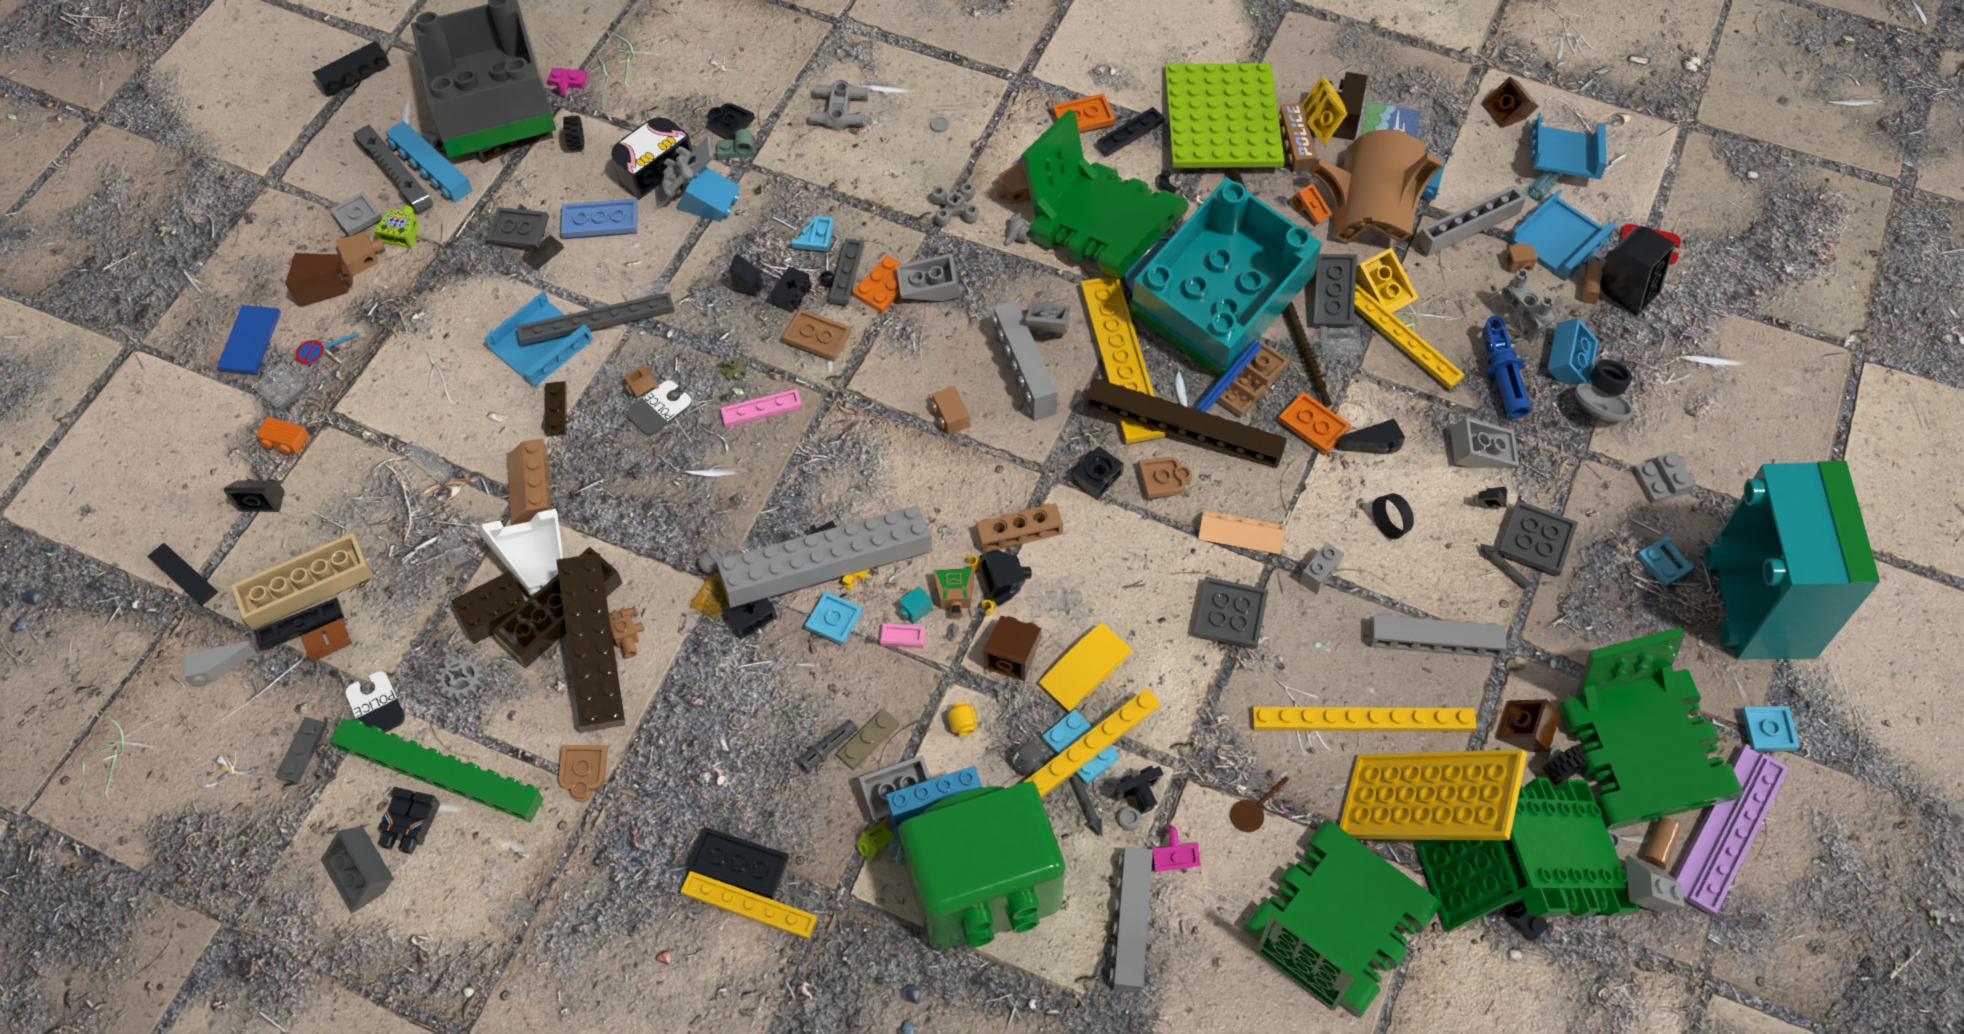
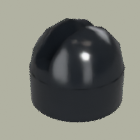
M830 271L821 273L820 284L823 287L830 288L833 286L835 278L833 273Z

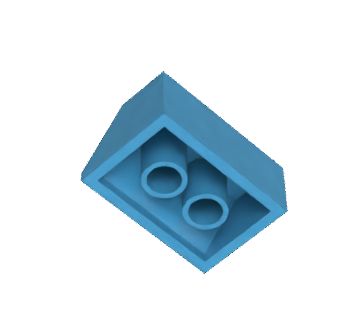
M1579 318L1557 323L1551 355L1547 365V370L1557 381L1576 386L1591 382L1590 374L1594 367L1598 346L1596 337Z

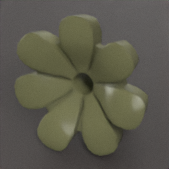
M732 358L723 363L725 368L722 369V375H726V379L729 381L733 377H735L736 381H740L742 379L741 374L747 373L746 364L743 360L738 361L737 358Z

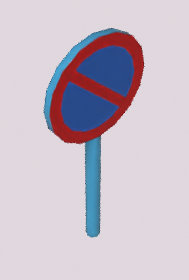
M359 332L324 346L317 340L306 341L297 348L295 353L296 359L303 365L314 364L323 357L324 349L359 335Z

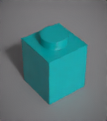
M920 586L899 600L901 616L905 620L909 619L912 624L933 610L932 599Z

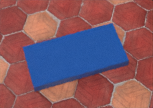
M241 306L217 365L219 371L257 375L281 313L279 308Z

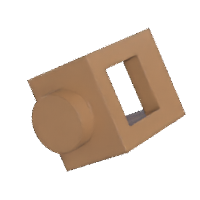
M644 364L624 376L627 381L625 387L631 395L635 393L639 397L653 387L655 389L659 388Z

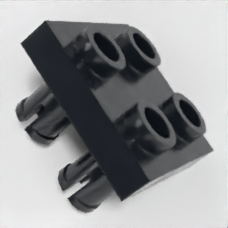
M1148 766L1140 771L1141 774L1133 777L1131 774L1120 779V783L1117 784V788L1113 793L1116 800L1119 801L1131 795L1135 797L1142 814L1153 810L1154 806L1158 803L1150 787L1157 784L1164 775L1160 766L1154 769L1153 766Z

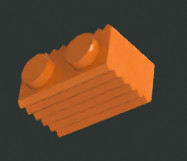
M266 417L256 436L260 444L267 449H272L273 447L284 454L294 453L297 455L309 434L303 426Z

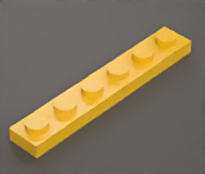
M692 871L689 872L680 891L684 896L810 940L818 921V916Z

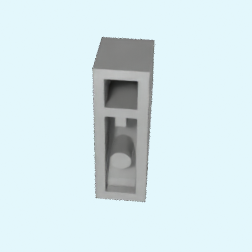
M244 641L184 654V678L192 686H202L216 681L256 655L257 649L250 641Z

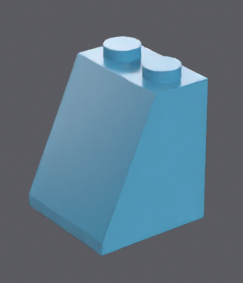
M705 166L697 177L693 176L677 209L721 222L724 216H729L732 210L730 204H735L740 194L737 192L740 186Z

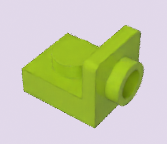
M882 822L861 834L857 848L871 862L878 852L893 845L896 837Z

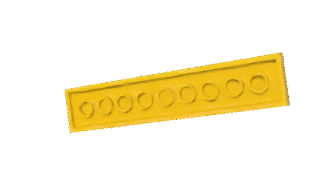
M1109 276L1081 281L1082 293L1108 382L1154 396L1120 280ZM1119 419L1126 444L1165 437L1166 433Z

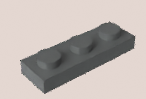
M304 717L275 775L278 780L299 784L327 727L325 722Z

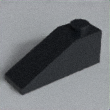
M1393 418L1339 436L1336 448L1339 451L1362 453H1395L1402 448L1405 436Z

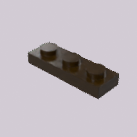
M565 381L545 383V434L547 437L567 435V385Z

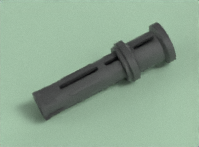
M850 719L847 720L845 724L822 743L813 745L811 750L803 757L799 756L797 762L807 774H810L812 768L818 763L826 761L827 755L858 730L855 723Z

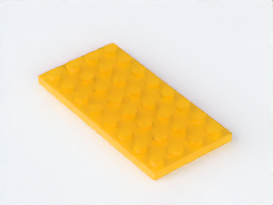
M1523 749L1358 754L1339 827L1355 839L1509 840L1527 754Z

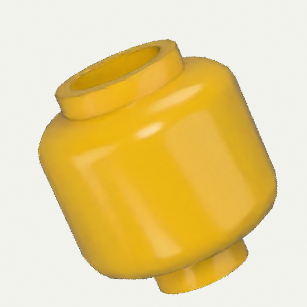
M965 702L953 704V708L947 713L952 732L958 733L959 736L975 732V728L978 726V718L974 706L965 704Z

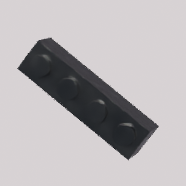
M374 41L312 73L320 88L329 97L390 66L384 50Z

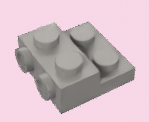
M1676 452L1657 456L1655 461L1636 465L1634 468V472L1651 503L1690 494L1695 486L1694 475L1687 472L1685 459L1682 456H1678Z

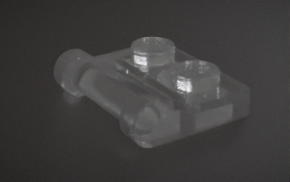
M1320 326L1321 359H1361L1360 326H1353V328H1327L1326 326ZM1327 336H1352L1353 339H1327Z

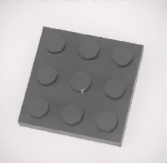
M1517 500L1498 554L1560 576L1578 522Z
M1205 577L1193 636L1257 649L1268 589Z

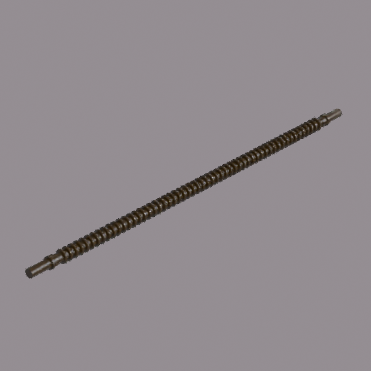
M1226 167L1230 179L1233 182L1241 183L1246 189L1239 169L1237 167ZM1291 301L1284 309L1286 318H1288L1287 321L1290 323L1289 326L1295 336L1296 343L1299 345L1298 348L1302 358H1304V363H1306L1308 372H1310L1311 380L1315 382L1316 391L1319 392L1324 406L1328 407L1332 402L1326 390V383L1322 380L1323 374H1321L1319 365H1317L1318 362L1315 360L1316 357L1312 347H1310L1303 325L1299 320L1297 311H1295L1294 303Z

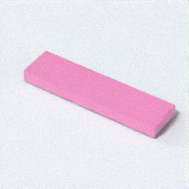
M793 389L720 409L726 428L801 409L802 403L798 389Z

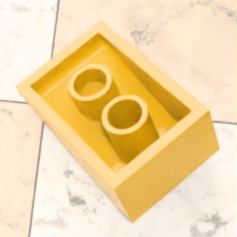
M1392 247L1357 266L1356 279L1360 287L1391 313L1419 299Z

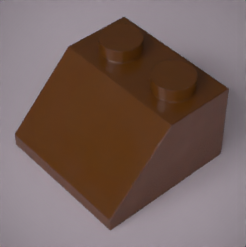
M1510 76L1482 102L1503 128L1525 120L1539 107L1524 87Z
M1548 699L1509 700L1496 738L1529 752H1549L1561 713Z

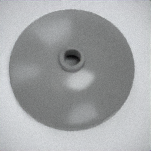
M1592 383L1579 384L1575 390L1578 402L1595 419L1621 422L1631 419L1634 414L1633 406L1624 397L1605 393Z

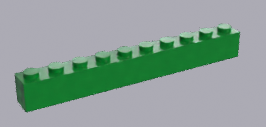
M343 718L330 739V742L337 750L530 823L543 801L539 789L533 785H521L518 780L512 777L502 778L500 774L488 769L486 772L472 762L465 764L453 755H448V757L441 755L442 753L432 747L425 749L416 741L410 740V742H407L397 734H385L382 729L376 726L369 728L357 719L351 721Z

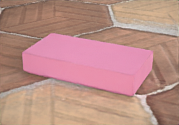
M882 623L880 645L923 648L925 626Z

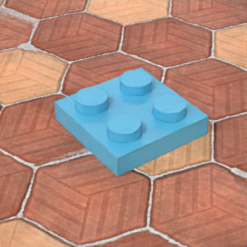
M825 591L805 624V628L840 645H844L863 613V607Z
M1789 706L1744 707L1741 710L1752 750L1756 752L1797 751L1800 748Z

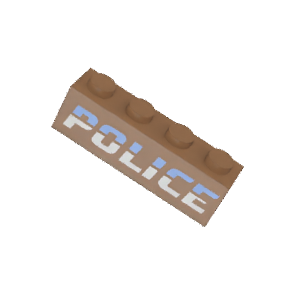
M1303 104L1281 105L1278 116L1279 124L1281 125V137H1284V150L1288 151V164L1292 166L1293 172L1309 171V167L1317 161V154L1309 126L1306 123L1307 118Z

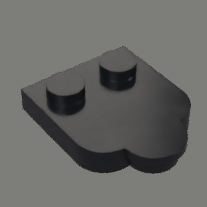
M726 103L721 107H713L708 112L710 130L730 140L735 139L736 131L745 129L755 119L753 112L732 103Z

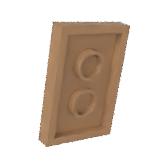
M799 309L784 333L782 340L787 344L835 361L851 335L852 327Z

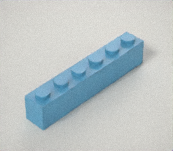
M402 121L386 132L389 146L393 150H398L399 155L403 159H407L414 169L417 168L425 179L428 178L436 189L439 188L447 199L450 198L456 203L473 191L468 178L407 123Z

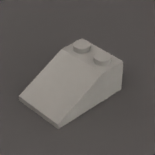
M952 253L896 266L901 298L945 301L961 297L957 268Z
M1032 303L1026 315V323L1029 330L1035 334H1044V332H1052L1056 336H1062L1064 333L1067 334L1070 306Z
M1467 417L1450 428L1455 464L1469 468L1519 467L1514 430Z

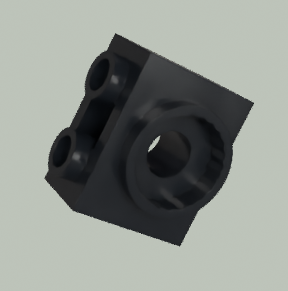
M1097 446L1093 451L1090 450L1086 454L1081 464L1078 463L1073 468L1072 483L1098 501L1123 474L1124 463L1100 446Z

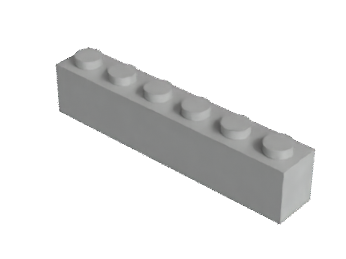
M1514 185L1423 227L1417 243L1429 256L1521 213L1526 197Z
M1378 614L1373 616L1370 624V641L1372 648L1502 658L1506 651L1505 625H1498L1497 623L1481 624L1474 621L1457 622L1452 619L1433 620L1429 617L1420 619L1411 618L1406 615L1396 617L1389 616L1388 614Z
M1125 846L1124 854L1119 855L1118 868H1123L1122 876H1118L1117 890H1121L1120 899L1116 898L1115 913H1119V921H1114L1113 935L1117 936V944H1112L1111 959H1116L1115 968H1110L1109 982H1114L1113 990L1142 993L1153 849Z

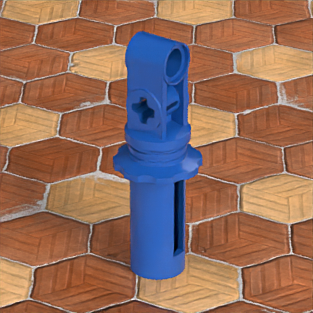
M1491 316L1487 319L1482 330L1486 351L1489 355L1487 359L1491 365L1487 368L1486 373L1489 378H1496L1507 417L1510 419L1521 418L1531 412L1530 403L1520 375V370L1525 367L1523 359L1516 358V352L1511 347V340L1507 334L1504 320L1499 316Z

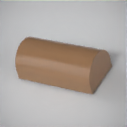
M1591 262L1585 267L1582 300L1585 303L1596 305L1598 301L1603 265L1601 262Z
M1668 818L1657 819L1642 860L1664 870L1680 832V825Z

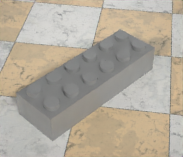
M1016 300L994 306V315H991L994 325L992 333L994 338L999 340L1000 352L1006 356L1005 363L1012 370L1011 375L1014 383L1019 385L1018 392L1021 399L1024 398L1026 401L1025 408L1028 415L1031 414L1033 420L1036 421L1057 414V390Z

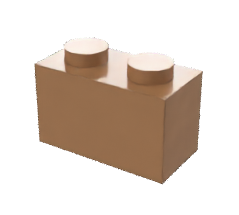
M955 385L932 393V410L934 413H938L940 427L942 429L945 428L948 435L970 427V416Z

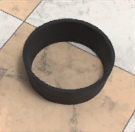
M1391 493L1374 500L1372 505L1373 518L1377 527L1385 536L1390 539H1399L1412 529L1414 525L1413 512L1408 502L1402 496ZM1387 500L1392 502L1398 509L1403 521V530L1397 528L1389 519L1386 511Z

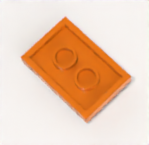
M1104 94L1053 105V113L1056 120L1069 109L1075 111L1079 132L1115 124V118Z
M886 255L852 291L853 297L883 314L900 296L896 266L902 265V263Z
M1302 392L1278 417L1280 423L1324 454H1327L1337 444L1339 436L1345 435L1352 426L1305 392Z

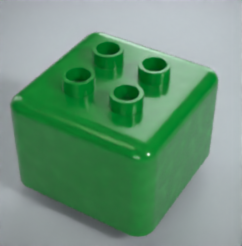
M1023 782L1007 788L989 786L967 790L937 802L926 809L921 815L904 821L898 827L904 866L928 941L934 949L947 950L963 944H967L968 948L980 947L993 941L995 938L994 934L1011 928L1014 933L1031 930L1040 924L1039 919L1055 914L1062 907L1066 865L1035 782Z

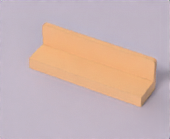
M1203 510L1198 539L1281 554L1286 525Z

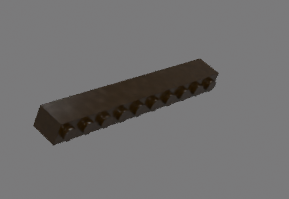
M1094 377L1084 404V408L1275 468L1280 463L1287 438L1278 434L1269 433L1259 428H1253L1240 422H1234L1221 416L1212 415Z

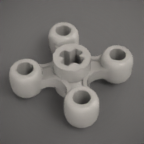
M971 183L962 184L960 192H952L950 194H947L941 186H937L932 190L933 202L936 204L943 203L946 206L944 209H939L936 212V222L938 225L947 226L950 223L951 216L958 217L964 215L968 222L978 220V207L965 204L966 200H971L975 195V188Z

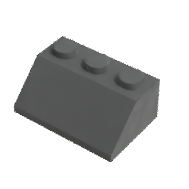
M363 826L339 830L320 859L350 913L358 911L384 894L394 879Z

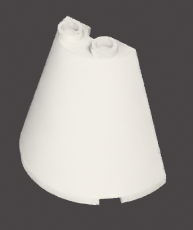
M556 509L538 512L529 522L503 527L501 521L482 524L479 527L480 537L521 583L530 597L558 574L556 559H563Z

